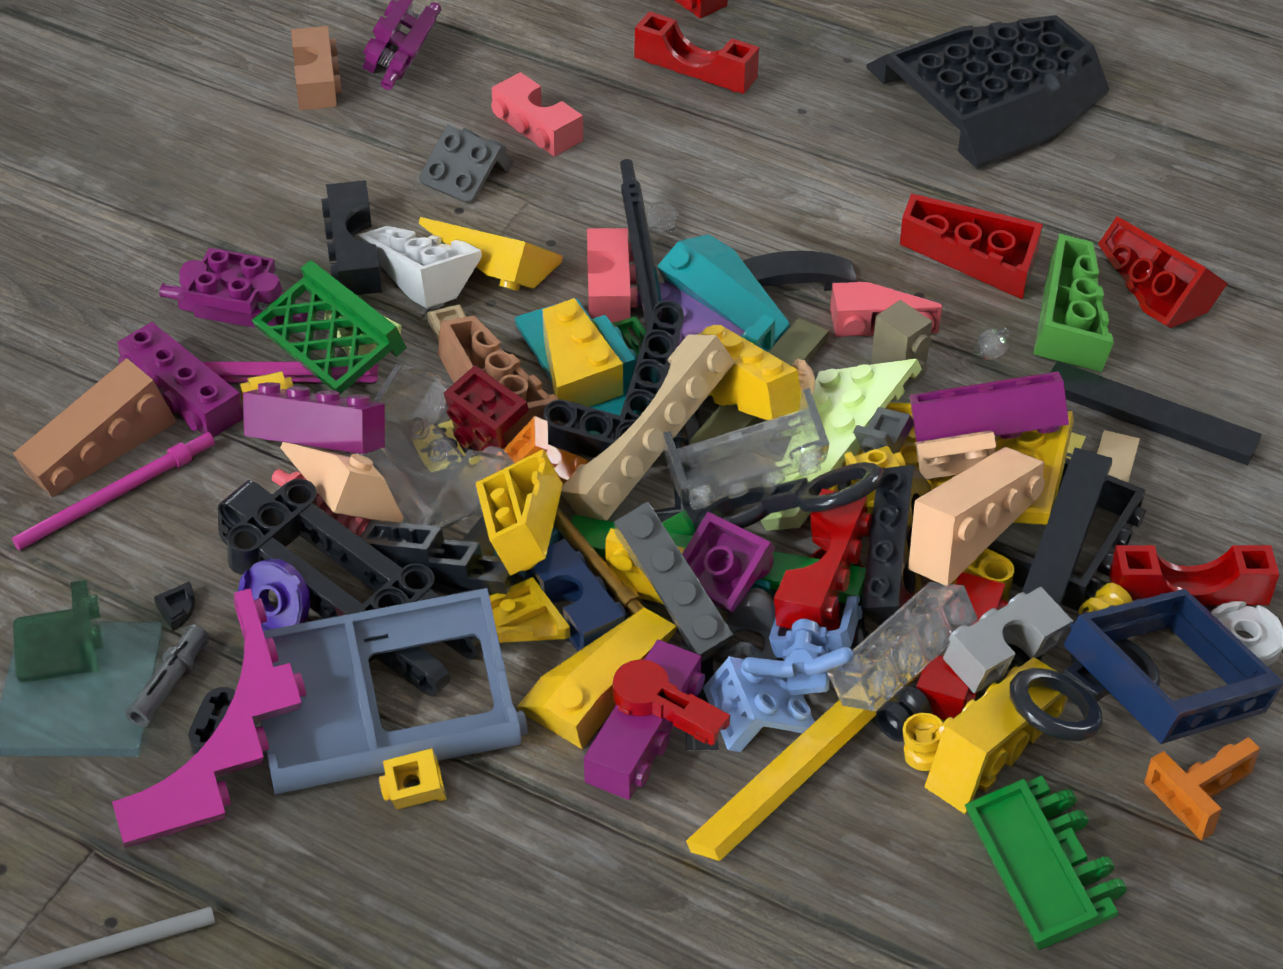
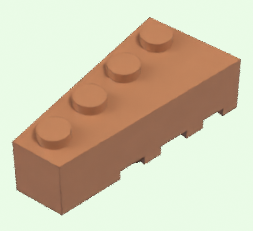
M474 315L441 321L437 354L453 383L475 365L527 401L529 411L503 434L506 444L510 443L534 416L543 419L544 409L547 404L558 400V398L554 394L548 395L542 389V382L534 374L529 376L520 367L521 361L513 353L508 354L500 348L501 342Z
M126 358L17 449L13 455L25 473L53 498L174 425L177 421L155 382Z

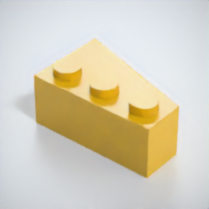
M575 298L542 309L544 343L549 370L552 376L554 395L559 400H566L587 407L623 395V363Z

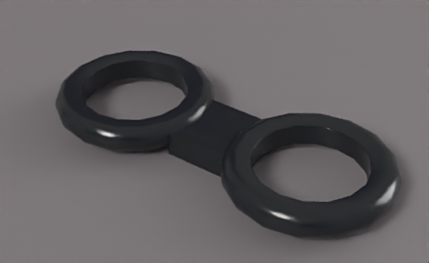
M861 462L833 469L809 482L806 477L776 484L772 487L760 486L741 490L720 498L705 507L697 515L694 526L697 530L707 512L720 517L738 507L754 503L757 504L748 510L722 519L744 529L759 522L771 513L796 507L805 512L815 513L844 507L872 493L882 483L884 471L875 463ZM861 479L840 491L819 495L822 488L829 489L847 481Z
M1128 639L1114 642L1158 687L1160 686L1159 669L1144 650ZM1072 654L1071 660L1074 664L1067 667L1063 674L1044 668H1030L1018 672L1009 684L1010 700L1016 711L1030 725L1046 735L1064 741L1080 742L1097 734L1103 724L1102 710L1097 702L1106 695L1112 694ZM1038 686L1059 691L1079 707L1084 720L1066 722L1052 717L1033 702L1028 693V688Z

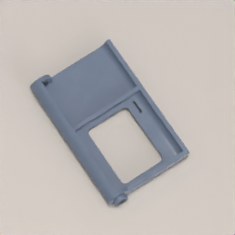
M487 588L263 631L265 639L273 638L279 661L272 663L273 667L290 663L293 674L301 673L306 690V696L300 698L302 702L300 710L261 721L269 745L267 756L274 794L385 772L383 761L431 748L438 761L520 745L521 736L528 735L524 712H516L514 704H512ZM469 636H475L480 640L494 704L491 711L387 732L382 728L368 662L371 656Z

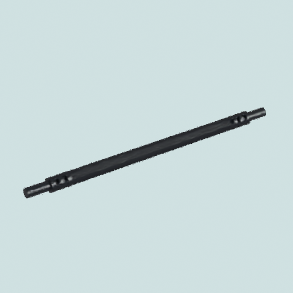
M624 159L620 162L623 179L621 193L647 330L653 308L662 301L641 185L636 181L633 161ZM653 351V353H655V354H659V355L662 354V353H660V352ZM686 425L681 428L667 446L672 450L675 471L678 477H686L691 473L686 449L689 445Z

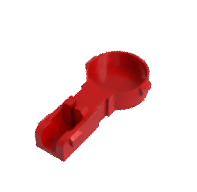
M643 659L632 660L621 665L614 674L613 698L618 706V710L628 716H648L653 714L660 719L663 717L673 722V726L709 745H714L717 742L721 729L725 730L730 726V714L692 694L687 695L678 690L677 686L669 683V677L665 669L653 661ZM661 691L665 692L664 698L658 696Z

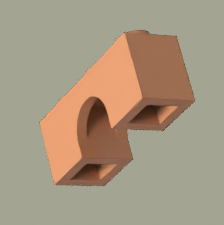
M328 26L291 29L299 110L337 107L336 94H342L336 38H329Z

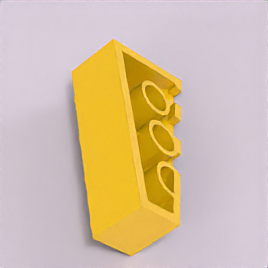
M722 325L708 326L703 332L696 334L716 335L735 361L709 394L713 396L714 403L722 406L737 404L738 411L771 422L804 409L799 374L796 368Z

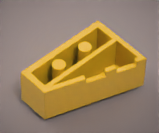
M543 449L475 482L490 542L510 576L519 571L529 570L538 562L546 559L563 483Z

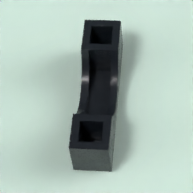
M366 180L326 184L327 198H322L321 203L323 219L330 218L324 220L326 240L333 239V241H327L329 262L336 261V263H330L331 276L355 295L382 293L376 244L365 243L354 238L359 232L372 227Z

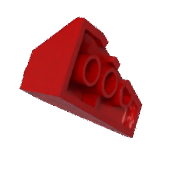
M1116 216L1098 243L1114 269L1120 273L1126 282L1125 285L1128 290L1134 294L1140 303L1139 306L1143 312L1168 328H1173L1208 313L1228 285L1227 282L1205 266Z

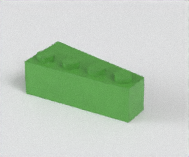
M1059 233L1048 263L1033 354L1102 372L1114 341L1112 334L1108 332L1109 317L1108 312L1104 311L1102 300L1104 293L1102 286L1098 284L1099 269L1093 242Z

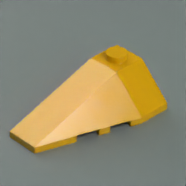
M423 217L419 219L418 224L434 236H439L445 244L451 245L452 241L459 240L480 249L482 257L476 267L486 275L500 279L499 286L519 292L520 285L534 289L563 260V256L524 241Z
M645 607L541 676L518 704V711H523L524 715L583 749L616 706L613 698V677L617 669L632 660H645L656 640L667 643L677 631V626Z

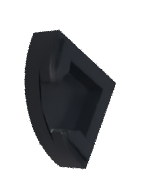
M190 581L154 597L157 609L172 631L181 627L190 618L195 607L194 592Z

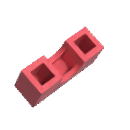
M520 72L492 87L491 107L493 113L555 157L583 141V115L563 101L553 106L542 107L541 86Z
M587 228L589 316L592 321L593 318L606 315L610 322H618L630 318V308H637V287H630V285H636L635 264H629V262H634L631 242H628V228Z

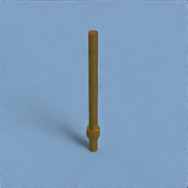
M557 508L554 526L575 551L578 550L582 553L587 565L596 576L598 575L603 580L605 586L614 595V602L619 601L624 607L626 614L631 616L644 608L639 594L631 586L626 587L571 521Z

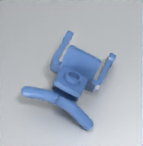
M859 596L847 597L846 607L838 630L827 631L826 627H820L814 621L799 619L793 623L792 630L789 631V628L776 626L775 617L769 640L773 654L777 658H783L784 661L747 657L742 661L743 671L750 674L787 677V689L790 695L827 692L829 690L830 677L843 676L844 664L851 662L854 657L853 651L849 647L852 646L858 620L862 618L861 606H858L860 602Z

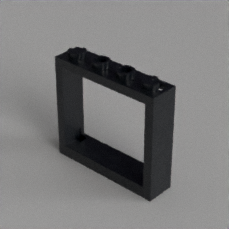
M1069 458L1065 459L1060 486L1070 462ZM1108 475L1097 506L1120 515V518L1082 579L1074 576L1071 577L1062 605L1078 611L1084 602L1090 598H1095L1096 592L1102 585L1100 578L1103 574L1109 576L1116 545H1128L1133 532L1131 528L1133 526L1139 528L1143 522L1147 511L1142 509L1145 489ZM992 542L987 548L1012 562L1014 565L1012 583L1024 588L1034 559Z

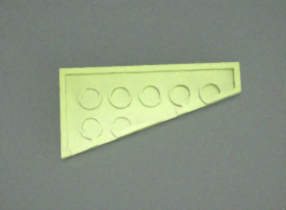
M918 359L872 365L863 364L857 367L819 371L815 381L812 400L803 411L774 485L806 477L809 482L828 471L843 467L842 463L845 461L844 454L852 452L855 456L861 449L853 433L856 425L868 427L878 407L886 408L891 400L900 399L905 392L904 383L909 377L916 378L922 370ZM796 507L771 513L760 521L766 531L800 528L811 512H805Z

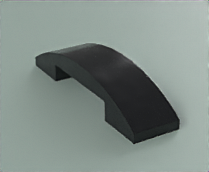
M783 251L743 260L761 286L821 281L824 291H832V283L858 282L852 261L824 252Z

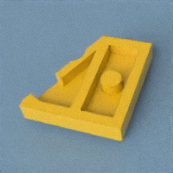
M533 577L511 586L507 595L495 593L489 596L499 643L559 640L570 637V626Z

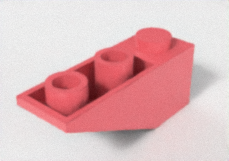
M869 282L832 283L830 311L835 337L874 335L876 316L899 300H902L932 321L931 333H938L942 305L941 303Z

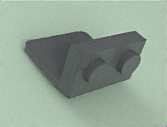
M447 124L424 166L419 180L427 187L471 204L476 200L492 168L494 167L508 173L513 161L505 152L507 148L501 143L492 139L486 141L466 128L460 130Z

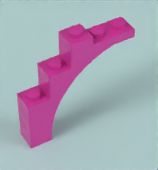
M250 588L235 592L233 599L244 637V660L241 676L232 702L213 735L185 765L163 781L141 792L112 801L124 848L224 819V807L230 806L231 801L225 781L217 782L215 777L263 764V752L269 750V745L263 726L255 728L254 723L300 710L302 703L300 698L306 696L301 673L293 674L290 663L273 667L272 663L279 661L275 643L272 637L265 639L261 626L262 623L267 622L265 609L261 598L253 599Z

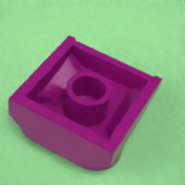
M707 512L682 555L715 607L733 613L754 582L764 578L771 571L774 563L772 553L775 547L771 542Z

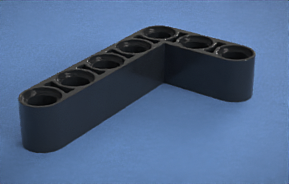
M666 300L659 302L653 308L621 415L558 399L551 401L545 407L543 420L548 422V444L596 458L633 425L641 416L633 411H645L661 388L671 364L667 359L677 348L684 321V311L678 303ZM653 351H657V352H660V353H662V354H661V355L655 354V353H653ZM643 381H650L654 384H646ZM561 421L565 423V425H556L553 422ZM589 431H597V432H599L601 435L596 436V435H592V434H590V433H588V432H589Z

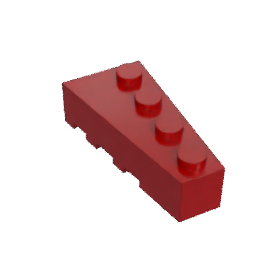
M911 193L902 216L900 245L1023 300L1039 251L1043 224Z

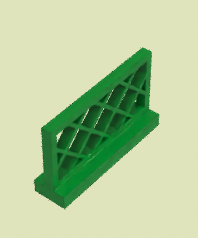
M312 260L300 268L304 275L302 279L252 319L254 326L331 390L338 391L339 395L389 352L397 357L407 349L397 327ZM305 291L311 294V301L309 303L295 304V300ZM332 310L331 319L316 321L317 311ZM309 312L307 322L292 324L293 314ZM285 315L284 325H267L274 317ZM353 327V336L337 338L338 328ZM330 329L329 339L313 341L314 331ZM306 332L305 342L289 343L290 334ZM375 344L377 346L369 354L358 355L359 345ZM351 346L350 356L334 358L335 348ZM327 349L326 359L310 360L311 351ZM349 366L348 372L337 381L331 377L332 368Z

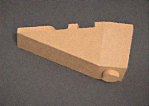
M282 442L280 447L306 480L314 484L317 493L334 513L402 523L404 517L384 477L373 466L372 460L358 454H352L350 457L315 447Z

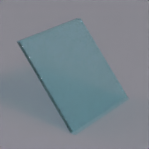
M20 621L0 702V756L139 757L144 727L132 724L127 719L125 711L131 706L154 674L162 634V622Z

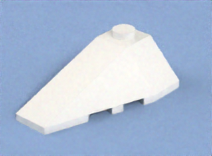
M384 226L357 235L359 241L376 244L379 265L411 300L426 309H437L444 306V302L456 299L482 257L480 249L464 241L454 240L451 242V245L443 244L439 236L431 235L428 238H416V232L390 226Z

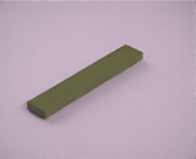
M798 318L768 353L792 366L796 359L805 360L808 363L828 340L829 330ZM737 404L720 405L689 440L688 450L720 465L760 418L738 411Z

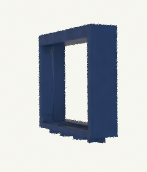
M1186 589L1166 594L1162 593L1150 598L1137 599L1133 602L1117 606L1112 605L1089 613L1084 612V614L1078 616L1075 623H1071V631L1063 644L1160 744L1265 713L1283 686V681ZM1170 628L1228 685L1173 701L1114 642Z

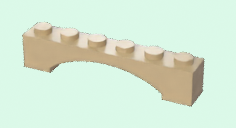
M687 335L667 359L671 364L668 374L658 393L641 416L605 451L587 464H581L562 486L561 495L578 516L607 521L732 367L735 361L716 335Z

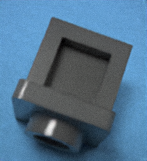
M878 407L868 427L856 425L853 433L863 452L866 453L888 445L894 454L899 452L913 427V419L910 414Z

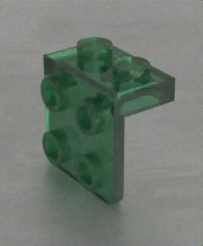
M87 579L71 582L72 609L23 616L14 620L15 673L19 682L27 683L99 671L98 649L104 648L101 625H96L95 619L101 618V608L98 594L90 595Z

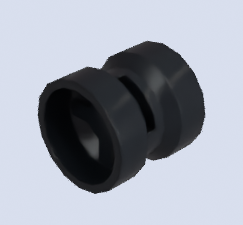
M904 685L895 692L892 701H886L876 709V716L874 718L880 730L887 737L900 742L904 740L903 725L905 721L914 714H932V708L926 696L919 689L911 685Z

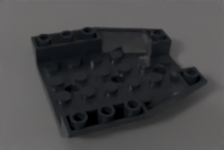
M1057 15L1020 19L1017 22L1011 23L994 22L978 27H973V25L963 26L886 54L868 63L866 67L883 84L900 78L904 79L961 131L958 152L976 169L1054 139L1109 91L1094 45Z

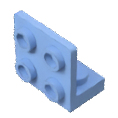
M729 656L703 687L709 704L730 714V726L725 730H720L726 747L730 751L741 752L763 726L804 733L815 722L803 694L790 695L787 689V677L746 673L742 669V661L744 659Z

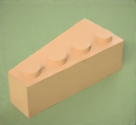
M1004 447L916 499L908 569L948 586L1041 495L1045 483L1044 478H1042L1044 462Z

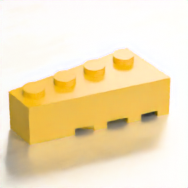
M1032 657L1021 667L1014 666L999 684L994 682L986 690L984 696L977 701L974 699L969 701L961 714L954 719L952 717L947 718L937 733V738L940 742L925 788L963 814L967 813L964 804L973 801L976 791L980 788L987 792L996 783L997 778L995 776L1000 772L1004 764L1011 767L1019 759L1028 741L1033 744L1043 733L1030 725L1016 711L1010 700L1009 684L1020 671L1030 668H1044L1056 671L1035 657ZM1035 686L1028 688L1031 699L1042 711L1054 718H1058L1063 713L1068 699L1067 696L1047 687Z

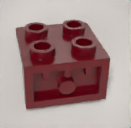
M474 365L443 393L448 407L446 412L452 420L455 430L453 435L459 444L465 448L471 446L479 452L480 457L486 464L494 467L496 465V457L506 447L503 434L529 411L527 401Z

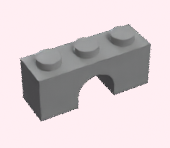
M1042 587L1027 595L1021 592L1013 597L1007 606L1000 610L992 608L973 625L963 624L958 627L948 639L950 644L943 659L975 694L1004 677L1016 654L1007 643L1021 648L1030 659L1032 657L1037 658L1061 644L1073 620Z

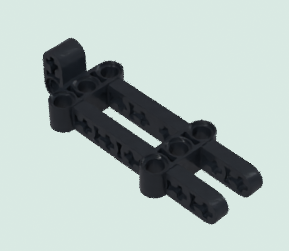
M293 479L284 484L274 494H271L256 482L248 480L218 504V531L222 541L227 546L228 565L232 571L243 575L254 564L266 559H281L293 565L303 576L308 587L310 608L324 619L441 597L433 591L434 574L429 567L414 563L401 568L317 507L316 487L306 479ZM298 536H301L374 590L375 593L363 604L286 547ZM475 636L443 641L468 659H475L482 652L480 640ZM420 646L371 656L368 661L370 662L375 658L379 659L428 696H436L450 682V675L444 665Z

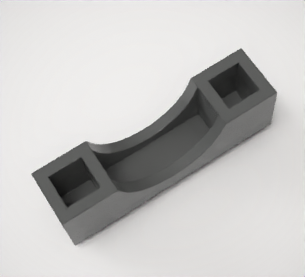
M646 502L614 521L616 536L635 566L644 573L654 587L674 625L677 626V632L688 650L701 655V662L731 645L732 632L650 503Z

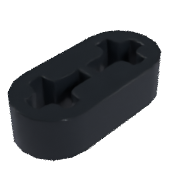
M228 687L215 688L204 697L188 734L191 750L194 755L205 745L201 741H207L211 732H215L223 720L235 695L234 689ZM222 708L220 715L217 716L216 709Z

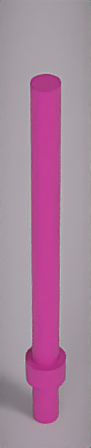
M206 432L186 444L180 442L167 449L166 455L12 537L15 547L20 551L173 467L179 469L192 462L193 456L215 445L214 438L209 432Z

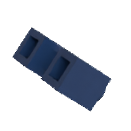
M566 539L550 545L546 559L525 571V580L533 577L552 603L559 601L574 602L563 608L565 621L570 626V637L568 639L578 652L627 619V614L619 601H613L607 593L603 580L598 575L594 576L591 573L582 553L578 550L574 551Z

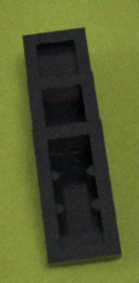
M371 520L360 535L361 539L401 568L414 563L423 564L432 570L434 580L468 589L479 590L487 588L488 592L507 595L520 573L519 571L510 576L500 557L482 555L479 542L444 539L441 526Z

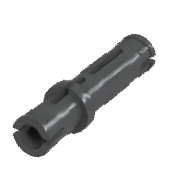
M195 624L189 625L176 645L169 647L162 657V664L146 683L131 706L125 711L127 719L132 724L138 727H147L181 677L188 675L192 671L195 658L209 642V634L205 629Z

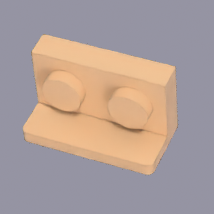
M991 430L915 442L920 473L925 479L960 474L994 454V448H996L994 432Z

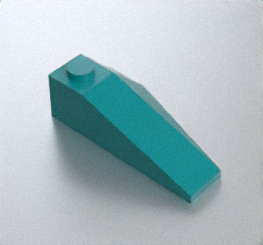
M710 234L678 241L657 265L664 282L667 281L743 331L749 325H754L763 314L775 319V345L791 327L788 320L735 250Z

